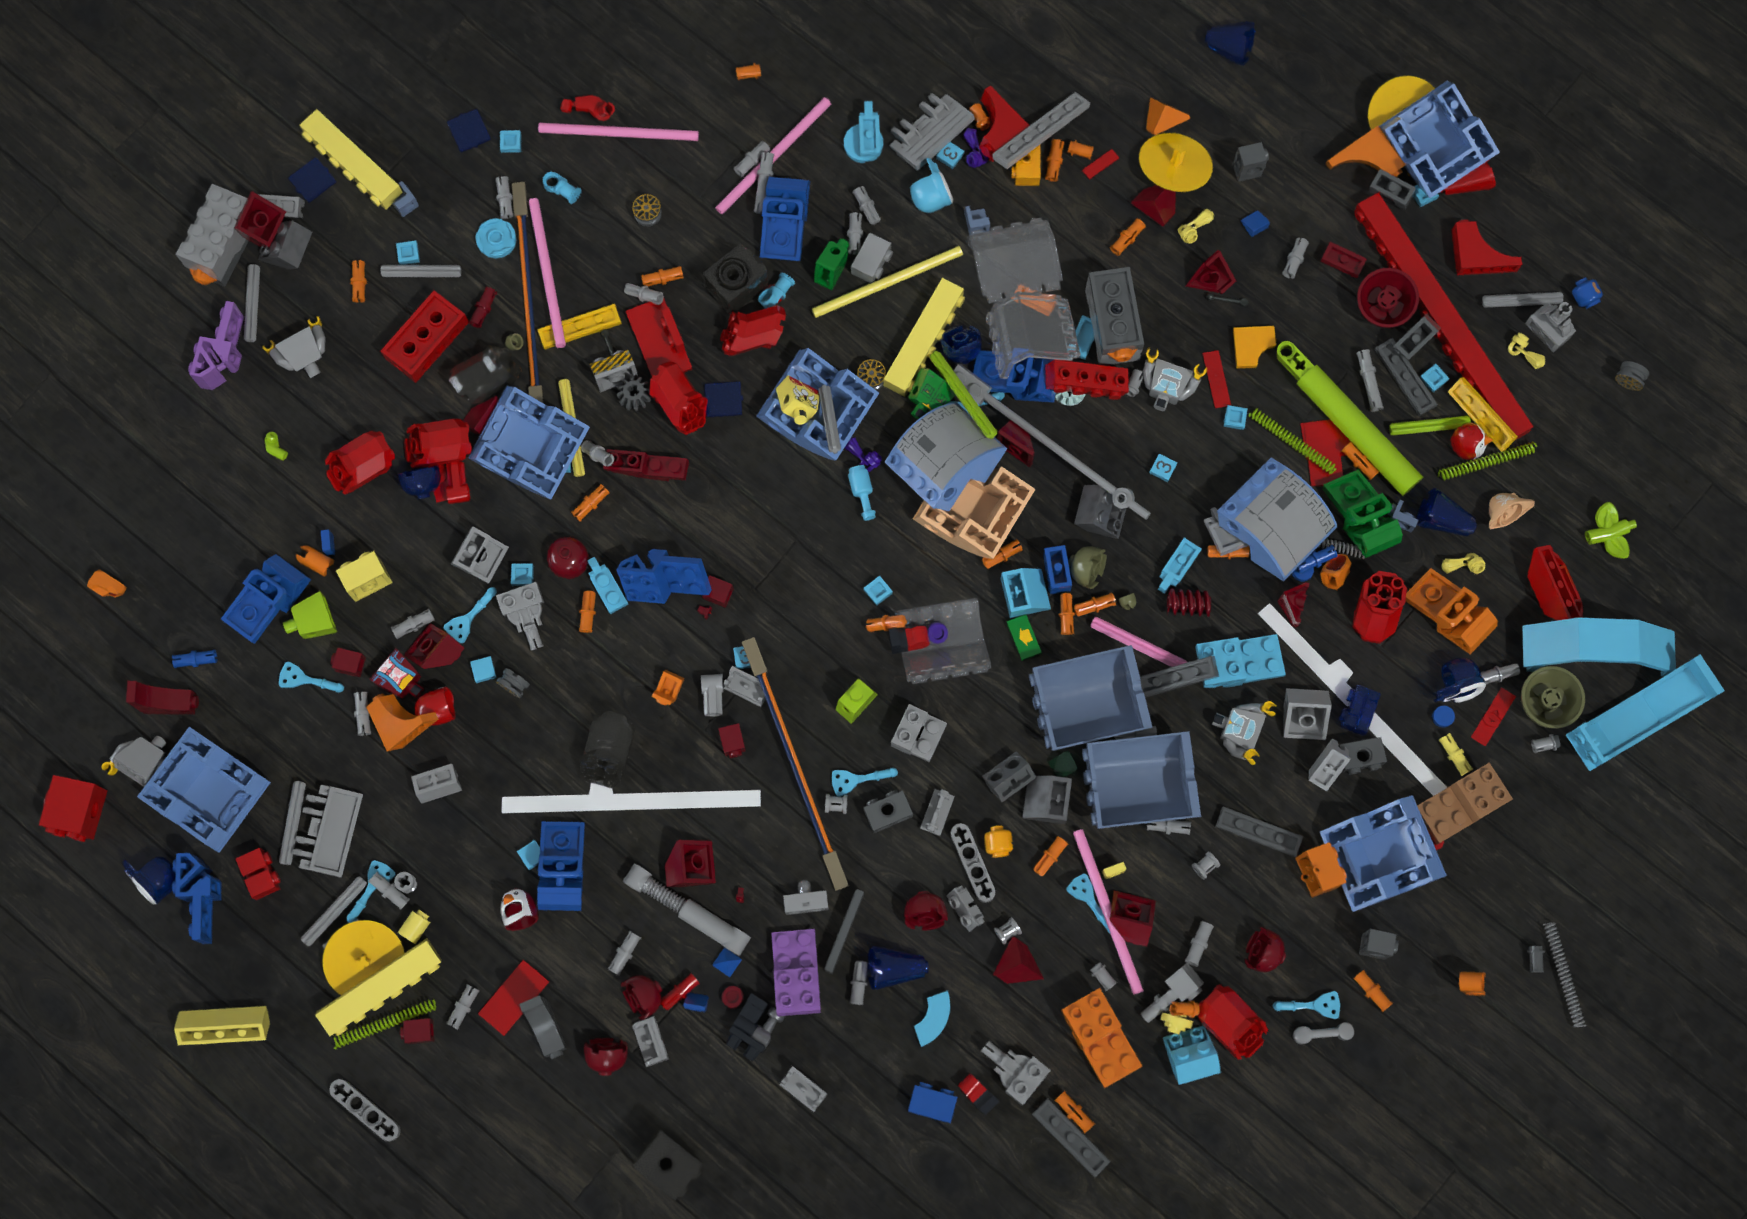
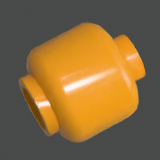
M1003 826L990 827L991 831L984 835L986 852L992 855V858L1009 856V852L1013 850L1011 831L1003 830Z

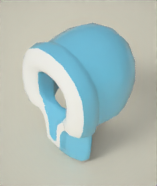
M926 158L932 174L913 183L910 187V193L915 206L920 211L932 213L951 205L953 198L937 164L930 158Z

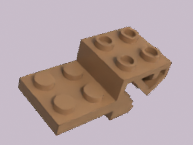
M1488 763L1417 806L1430 836L1435 844L1438 845L1513 800L1491 764Z

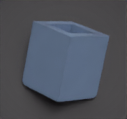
M401 181L399 186L403 194L392 204L400 215L404 217L419 205L416 198Z
M966 206L965 217L969 235L989 232L990 221L989 217H986L985 210L971 211L970 206Z

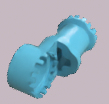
M548 172L543 177V185L548 192L562 195L569 200L570 204L577 201L576 198H579L581 189L569 184L568 180L558 173ZM555 178L558 180V183L550 187L547 185V180Z
M783 272L780 273L776 284L759 295V303L766 309L775 306L776 303L778 304L779 299L784 300L788 289L795 284L793 278L788 277Z

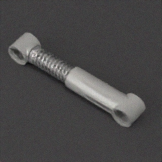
M634 863L622 881L639 893L644 892L651 897L654 896V899L657 898V901L679 913L678 917L711 937L734 954L741 955L751 937L736 927L729 925L691 899L684 901V898L681 899V896L678 897V894L675 895V892H671L672 890L665 889V886L662 887V884L659 885V882L656 883V880H653L652 874Z

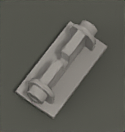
M935 789L920 829L940 836L955 796L950 795L945 790L939 791Z
M961 885L946 895L950 906L956 910L962 925L969 932L985 922L983 920L984 916L977 905L969 907L968 904L974 900L967 888H963Z

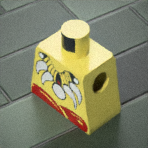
M789 375L776 388L782 412L794 418L796 424L802 425L807 423L818 411L819 391Z

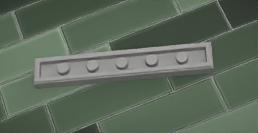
M1076 92L994 152L992 159L1008 169L1088 109L1090 102Z

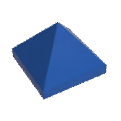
M724 947L712 966L728 977H731L742 959Z

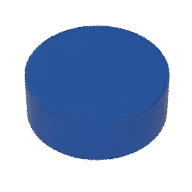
M1297 568L1292 572V575L1296 580L1305 582L1312 577L1314 568L1308 569L1301 574L1297 572L1299 569Z
M1439 706L1434 710L1432 719L1438 727L1445 728L1454 722L1455 714L1450 707Z

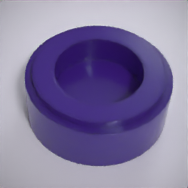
M933 622L927 628L929 640L933 643H942L948 637V629L941 622Z

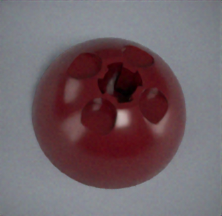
M1395 268L1378 269L1367 275L1360 284L1357 294L1358 307L1364 318L1371 324L1381 328L1397 327L1407 322L1416 312L1419 303L1418 288L1413 279L1401 270Z

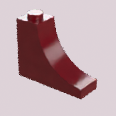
M137 681L127 682L126 702L144 714H195V708L199 706V698L192 690L154 687Z

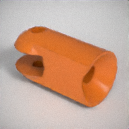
M301 546L300 548L306 551L307 554L305 558L296 554L297 561L325 577L327 575V568L334 564V559L310 546Z

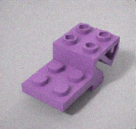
M226 301L225 307H222L220 311L221 322L215 330L216 339L200 336L198 343L194 346L195 356L193 362L189 365V374L200 388L213 390L224 383L226 379L220 371L228 368L231 373L239 370L242 355L236 346L244 316L234 302Z
M815 929L772 932L777 1016L821 1013Z

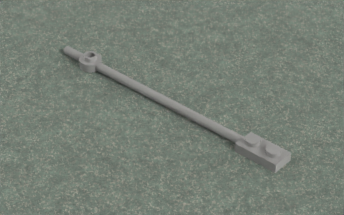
M961 364L956 366L954 369L955 374L978 405H981L983 401L989 403L1112 494V501L1116 507L1120 509L1129 507L1145 520L1148 519L1151 513L1134 501L1135 496L1131 489L1113 486L990 395L989 392L992 389L990 385ZM1121 494L1125 496L1124 502H1121L1119 499Z

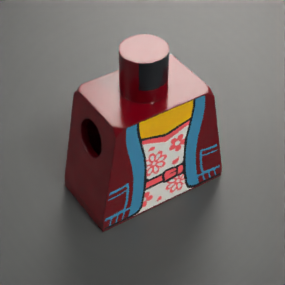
M396 648L370 678L376 686L401 699L405 698L408 693L417 699L424 691V688L417 684L421 675Z

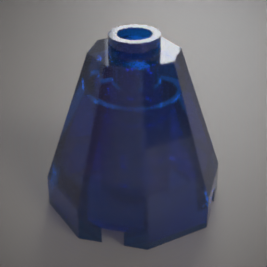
M1245 21L1213 26L1211 30L1207 31L1205 42H1208V48L1235 64L1244 66L1249 60V56H1246V53L1248 51L1251 52L1255 37V28L1253 27L1255 24Z

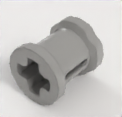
M826 794L825 813L838 811L846 814L847 795L837 797ZM831 803H841V805H833Z
M1209 851L1197 864H1192L1194 871L1203 880L1207 878V874L1215 867L1218 868L1220 866L1219 861Z
M401 872L395 877V886L403 893L408 894L417 888L416 878L410 873ZM408 880L410 882L409 886H404L402 884V881Z
M1012 917L1009 918V922L1000 928H994L996 935L1004 945L1007 944V941L1012 936L1022 934L1020 927Z

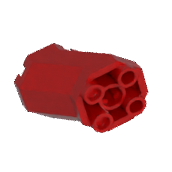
M775 305L749 314L732 312L728 320L729 325L727 329L722 331L720 340L723 341L722 351H724V354L733 356L760 347L771 349V346L774 347L783 331V326L780 325L781 320L785 321L784 307Z
M669 361L659 365L657 370L660 372L657 376L653 375L650 380L649 395L656 399V403L661 405L671 423L680 433L687 435L697 431L698 428H702L706 423L707 398L696 392L688 377L677 363Z
M461 419L413 424L407 428V433H410L409 439L405 438L404 441L405 457L407 462H412L410 465L412 468H424L448 464L454 461L461 462L466 458V454L471 453L472 446L468 437L469 424Z
M366 432L338 450L329 453L325 459V464H329L330 470L326 471L327 477L336 491L342 490L343 494L351 493L379 475L387 473L392 466V460L395 459V454L388 446L382 432Z
M1378 571L1363 583L1358 604L1354 611L1352 625L1363 641L1380 644L1396 632L1402 608L1405 605L1407 587L1404 585V581L1395 573Z
M1217 985L1213 992L1199 1003L1200 1013L1198 1017L1202 1025L1236 1059H1242L1241 1056L1249 1058L1262 1046L1264 1039L1261 1038L1262 1034H1267L1268 1031L1264 1020L1258 1017L1229 986Z

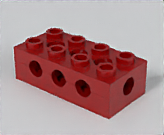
M433 291L383 347L381 353L388 362L416 383L465 328L469 321L462 311L436 291Z

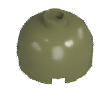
M1093 546L1083 547L1070 557V572L1077 584L1089 589L1097 586L1096 577L1098 574L1102 577L1106 565L1107 555L1103 554L1105 552L1104 549Z

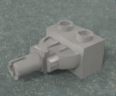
M1547 302L1530 316L1525 323L1553 353L1576 332L1571 319L1566 320L1572 312V306L1567 308L1569 305L1567 302L1561 303L1558 309L1557 305L1553 306Z
M534 582L496 595L502 615L507 616L509 621L516 625L518 633L523 632L520 625L522 624L530 650L537 649L534 639L538 648L543 647L544 645L534 620L536 619L538 626L542 625L540 616L542 613L541 604L544 603L538 583Z
M1188 963L1165 981L1171 989L1162 997L1159 994L1156 995L1154 1002L1141 1012L1142 1017L1148 1023L1160 1013H1168L1170 1011L1169 1005L1177 998L1182 1002L1186 998L1191 1001L1202 991L1200 987L1204 982Z
M989 1040L986 1044L989 1049L984 1046L981 1052L1004 1070L1002 1071L998 1067L994 1069L1000 1075L1005 1088H1007L1005 1093L1022 1106L1051 1070L1034 1056L1030 1059L1025 1055H1016L1011 1050L1005 1054Z

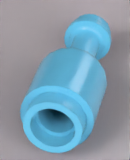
M864 465L854 466L849 469L848 474L853 496L860 497L864 511L861 514L863 520L874 519L876 512L871 509L868 495L873 491L868 470L865 469Z

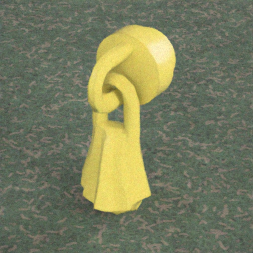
M1204 209L1195 220L1180 226L1178 233L1185 243L1195 242L1198 237L1196 229L1210 223L1214 219V213Z
M1520 332L1517 335L1515 334L1508 346L1509 353L1512 355L1523 353L1535 369L1543 367L1545 365V356L1523 350L1529 344L1527 342L1529 338ZM1515 343H1517L1520 345V347L1515 346L1517 351L1514 352L1512 351V348L1515 345Z
M1468 553L1464 558L1445 559L1441 565L1442 570L1447 574L1463 566H1468L1469 570L1475 574L1485 570L1483 558L1475 553Z

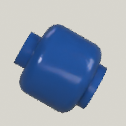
M1585 277L1575 283L1576 287L1573 288L1572 294L1579 307L1585 306L1587 309L1601 302L1600 298L1603 296V293L1595 279L1588 280Z

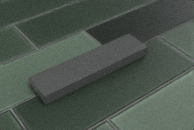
M1391 338L1377 346L1375 352L1418 416H1421L1435 408L1438 404L1407 358L1394 346L1396 342Z
M1208 656L1140 676L1146 698L1217 678L1219 674L1215 656Z
M1226 807L1221 808L1215 825L1218 829L1293 857H1297L1304 837Z
M855 890L824 968L827 973L833 974L864 896V892L861 890Z
M1048 1098L1032 1113L1094 1177L1110 1163L1095 1145Z

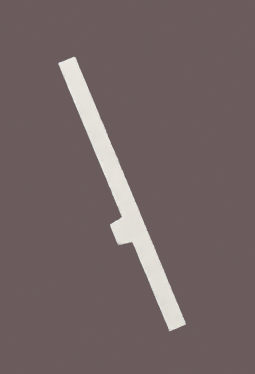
M1270 603L1258 613L1377 738H1382V743L1433 796L1447 788L1346 683L1353 672L1341 659L1329 665Z
M611 781L591 782L589 795L502 797V813L761 806L760 790L613 794Z

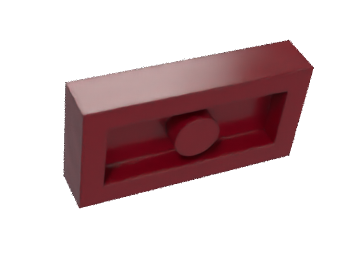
M1330 242L1320 262L1358 278L1367 258Z

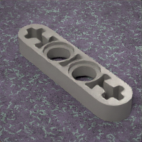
M956 824L951 830V838L975 895L981 902H990L995 896V888L972 834L965 824ZM958 828L961 831H966L964 839L965 841L970 840L971 843H966L959 847L958 844H962L961 838L954 835L957 833ZM970 847L975 851V856L972 859H966L963 856L962 852L965 848ZM974 867H980L983 870L981 878L975 879L972 877L971 870ZM987 879L988 882H985L984 886L987 890H991L989 898L980 895L982 887L981 885L976 887L975 883H980Z
M341 1079L332 1082L329 1090L332 1097L385 1141H394L399 1137L400 1126L354 1086ZM344 1084L343 1089L345 1092L350 1094L352 1090L354 1093L348 1098L341 1093L337 1095V1085L342 1086ZM355 1097H360L363 1102L362 1107L358 1110L353 1109L351 1106V1101ZM371 1111H376L379 1114V1120L374 1124H371L367 1119ZM384 1118L387 1121L383 1124L387 1127L394 1126L393 1132L395 1134L393 1136H386L387 1131L383 1127H380L379 1130L376 1128L382 1124Z

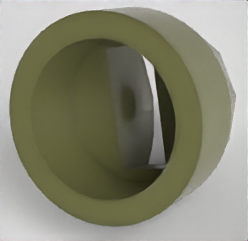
M511 334L506 337L505 345L509 350H519L523 346V339L519 334Z
M1134 593L1118 599L1122 608L1130 610V607L1134 608L1137 603Z

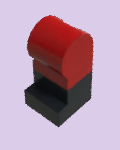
M925 626L897 630V628L889 629L892 654L922 649L930 644L927 627Z
M971 1074L958 1085L960 1090L984 1116L999 1102Z

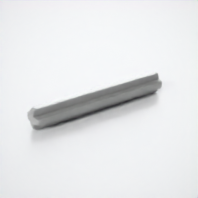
M256 264L248 266L244 340L246 342L256 341L260 267Z
M382 265L381 275L383 277H460L461 267L460 265Z
M1561 292L1487 295L1482 297V306L1485 308L1544 305L1547 302L1549 304L1563 303V294Z
M822 385L818 391L829 452L837 454L841 450L831 388Z
M302 781L293 782L279 863L283 865H291L293 854L291 853L295 847V838L297 836L306 784Z
M358 876L301 937L302 942L307 946H311L366 887L367 882Z

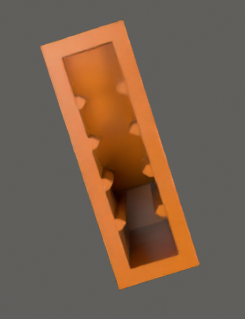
M1376 126L1326 162L1329 169L1344 163H1362L1375 168L1377 171L1382 169L1395 177L1403 172L1401 168L1405 166V163L1379 126Z
M384 694L377 695L372 699L373 702L366 707L386 751L404 748L439 720L435 712L419 716L409 713L399 704L394 694L387 696Z

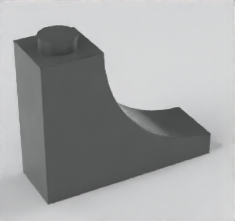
M537 996L519 1004L522 1013L528 1019L535 1033L543 1055L545 1057L550 1056L551 1059L562 1056V1051L566 1050L567 1047L549 1001L542 996Z

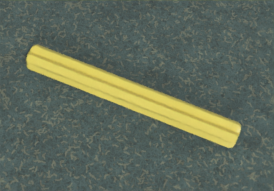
M568 379L559 380L563 412L576 418L570 382ZM579 446L572 460L575 477L585 475L581 446Z

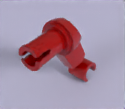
M594 95L575 97V102L564 99L560 108L562 112L571 113L572 107H576V111L588 112L600 121L608 120L615 111L612 103H606Z

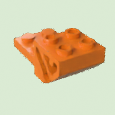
M1432 568L1406 593L1405 601L1435 621L1437 623V632L1469 654L1497 627L1498 620L1488 607L1476 606L1479 597L1466 587L1461 589Z
M1100 988L1061 1010L1067 1024L1072 1029L1073 1037L1084 1052L1104 1088L1142 1067L1121 1030L1122 1026Z

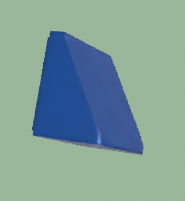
M1258 210L1241 220V223L1251 237L1267 229L1270 224L1269 220Z
M688 993L684 1002V1008L705 1012L709 997L707 995Z

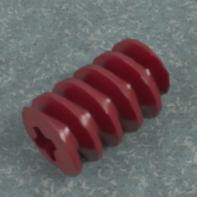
M1171 588L1167 597V615L1170 609H1172L1174 615L1180 609L1182 616L1185 615L1186 610H1189L1190 616H1193L1195 610H1197L1199 617L1202 616L1203 611H1206L1207 617H1210L1211 597H1209L1207 590H1204L1201 596L1199 590H1196L1192 595L1191 590L1188 589L1184 595L1182 589H1179L1177 594H1175V590Z

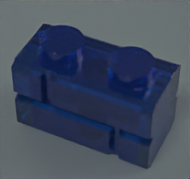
M1356 685L1354 689H1350L1346 697V701H1349L1347 709L1343 708L1339 716V720L1342 721L1340 727L1360 735H1365L1369 730L1381 694L1361 685Z

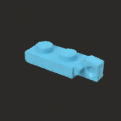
M865 101V113H860L859 116L860 157L880 156L878 112H873L872 101Z
M1184 538L1163 568L1160 575L1163 581L1158 590L1165 594L1171 585L1176 587L1202 549Z
M595 557L587 560L592 569L588 573L590 580L609 613L612 614L628 605L627 600L605 564L600 566Z

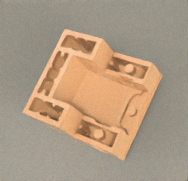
M1001 466L993 470L985 483L970 479L950 511L933 509L924 500L914 515L913 520L959 548L981 557L994 559L1035 489Z

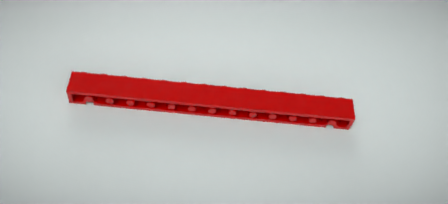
M1379 192L1358 203L1354 211L1357 221L1366 228L1367 236L1373 239L1378 253L1387 260L1388 268H1395L1405 272L1415 282L1419 292L1417 308L1420 311V316L1422 318L1427 313L1441 327L1434 337L1439 339L1444 353L1452 359L1455 370L1462 374L1518 436L1517 439L1529 433L1533 425Z

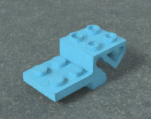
M1277 634L1239 640L1237 637L1201 643L1195 646L1198 659L1215 656L1219 674L1217 678L1202 681L1203 688H1216L1219 686L1227 688L1248 682L1284 677L1286 675Z

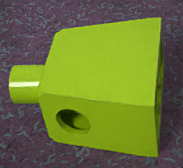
M321 591L291 607L293 619L283 622L287 634L298 630L303 639L337 632L326 598Z
M857 679L838 700L836 711L852 724L878 694L862 680Z

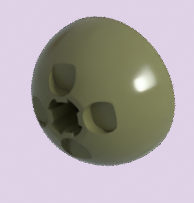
M1547 666L1534 671L1526 679L1521 691V703L1526 715L1534 723L1545 728L1558 729L1572 724L1580 717L1585 706V693L1578 678L1570 671L1561 667Z

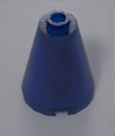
M1437 488L1431 489L1428 492L1431 495L1428 500L1423 499L1416 515V519L1419 521L1417 526L1462 536H1468L1475 532L1477 528L1476 518Z
M872 946L868 954V970H871L872 976L868 977L872 990H878L924 978L925 973H928L929 970L928 961L921 955Z

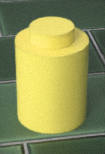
M419 909L416 913L412 911L398 933L416 944L430 924L427 921L429 916Z

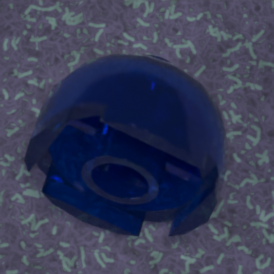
M963 326L950 328L943 333V339H940L941 348L945 356L950 361L960 364H967L974 360L980 354L982 347L981 333L973 326H969V329H963Z
M438 465L398 473L401 488L405 493L417 496L418 499L430 497V493L438 488L441 480Z

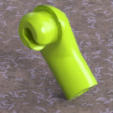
M268 432L265 437L266 451L284 461L288 456V452L279 448L278 435L275 432Z

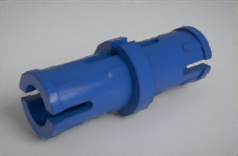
M1330 545L1318 552L1313 551L1297 567L1299 568L1297 572L1301 574L1313 567L1318 568L1322 563L1338 557L1337 551H1333L1335 549L1334 546Z
M195 650L188 654L172 655V659H175L172 661L174 668L185 666L198 667L201 664L217 663L218 659H215L217 652L216 650L197 652Z

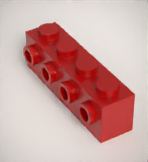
M1057 359L1045 365L1046 389L1054 390L1055 393L1067 391L1072 392L1073 395L1108 396L1109 399L1117 400L1129 392L1128 368Z

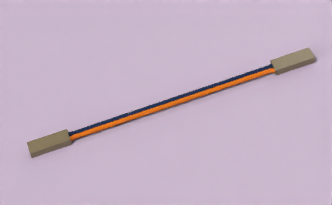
M525 182L512 183L514 216L518 220L531 386L528 387L531 397L544 404L542 385L539 384L526 231V217H528Z
M755 637L742 641L754 677H757L824 851L823 859L835 891L849 885L837 853L831 848L766 677L767 669Z

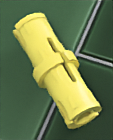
M1451 733L1439 739V742H1441L1449 755V761H1453L1461 776L1473 770L1463 755V749L1458 747Z

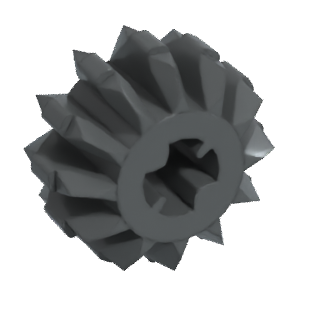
M631 376V381L628 382L626 379H623L624 385H618L620 392L617 393V398L621 399L619 401L620 405H626L627 410L634 406L635 411H638V406L641 405L642 408H645V402L651 401V398L648 396L650 393L649 383L647 381L643 382L642 377L635 381L634 376Z

